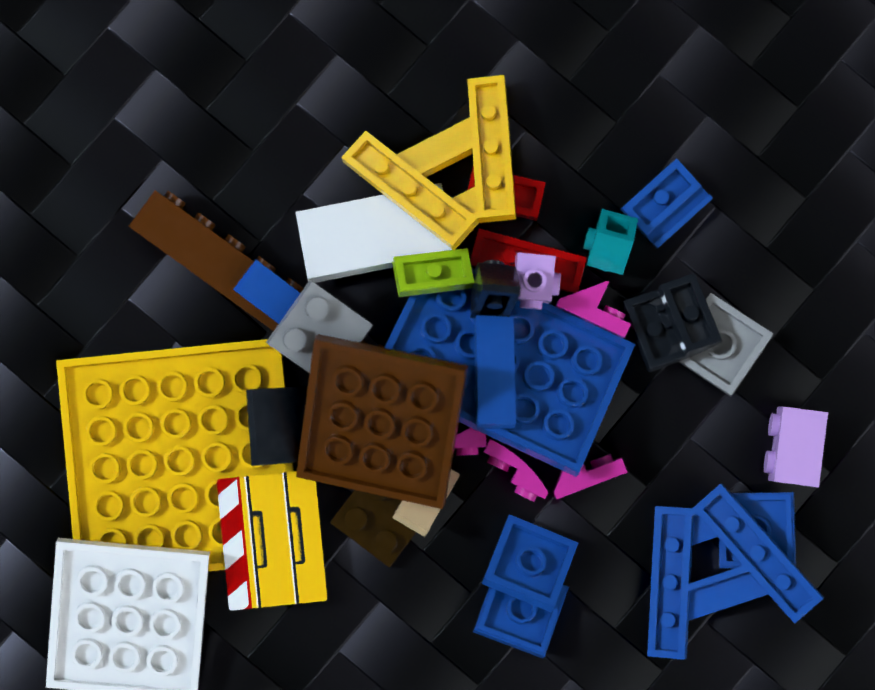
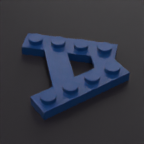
M720 483L693 508L655 506L647 657L685 660L687 658L688 626L690 620L768 594L794 624L824 599V596L723 483ZM718 537L743 565L691 583L692 548L695 544Z

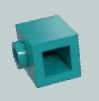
M602 209L596 229L589 227L583 249L590 250L587 266L623 275L634 243L638 218Z

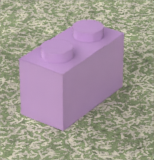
M777 407V413H771L768 435L774 436L772 451H766L764 459V473H769L768 481L819 487L828 412Z

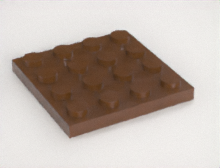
M318 334L314 339L296 477L443 509L446 503L468 365Z

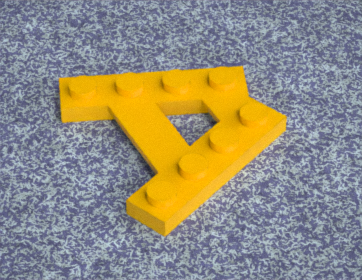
M504 75L467 79L469 118L398 154H395L369 132L365 131L341 157L343 163L454 251L479 223L515 220L516 208ZM473 154L475 187L451 198L426 178Z

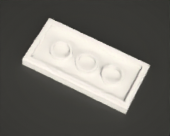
M441 183L435 184L443 191ZM385 195L296 212L308 282L317 283L392 268V261L396 256L452 250Z

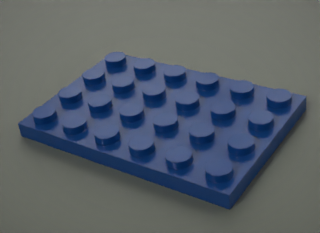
M471 289L409 296L384 348L468 365L459 422L577 477L635 344L551 304L543 303L541 310L520 308V301H517L510 317H514L516 426L514 429L476 428L475 318H470Z

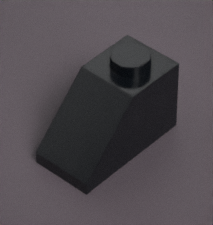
M499 260L478 262L473 273L474 285L471 289L470 318H475L476 315L510 317L521 292L516 267L505 265L504 262Z

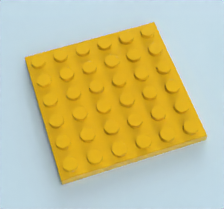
M268 339L56 360L73 539L210 551L208 571L225 570L217 480L294 471L293 463L251 466L246 390L286 387L283 354L267 344L266 341Z

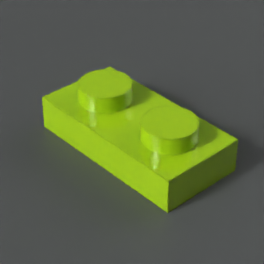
M468 248L456 249L455 251L448 250L396 256L392 261L398 297L472 289L474 285Z

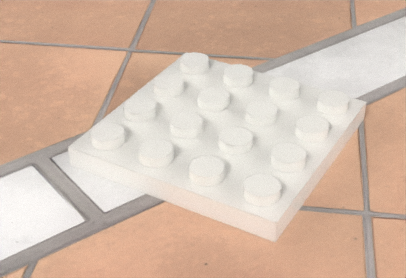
M58 538L55 551L46 688L66 690H198L210 551Z

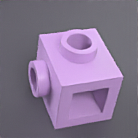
M529 253L516 254L515 267L521 286L520 296L517 300L520 301V308L541 310L543 303L549 304L552 302V295L559 296L561 273H554L556 256Z

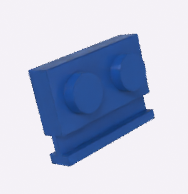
M676 158L620 210L627 216L638 218L637 229L657 249L713 198L710 194L708 195L701 187L702 185Z

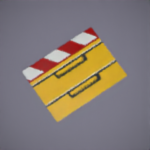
M297 471L217 480L230 610L327 600L316 481L296 477Z

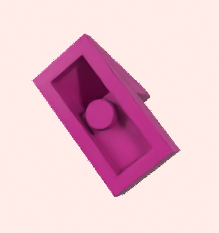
M609 281L560 298L555 307L621 338H625L631 325L624 321L626 316L624 313L606 305L604 310L597 308Z
M611 454L590 461L591 469L586 470L583 464L577 477L561 470L552 490L555 499L627 473L623 459L617 458L613 460Z

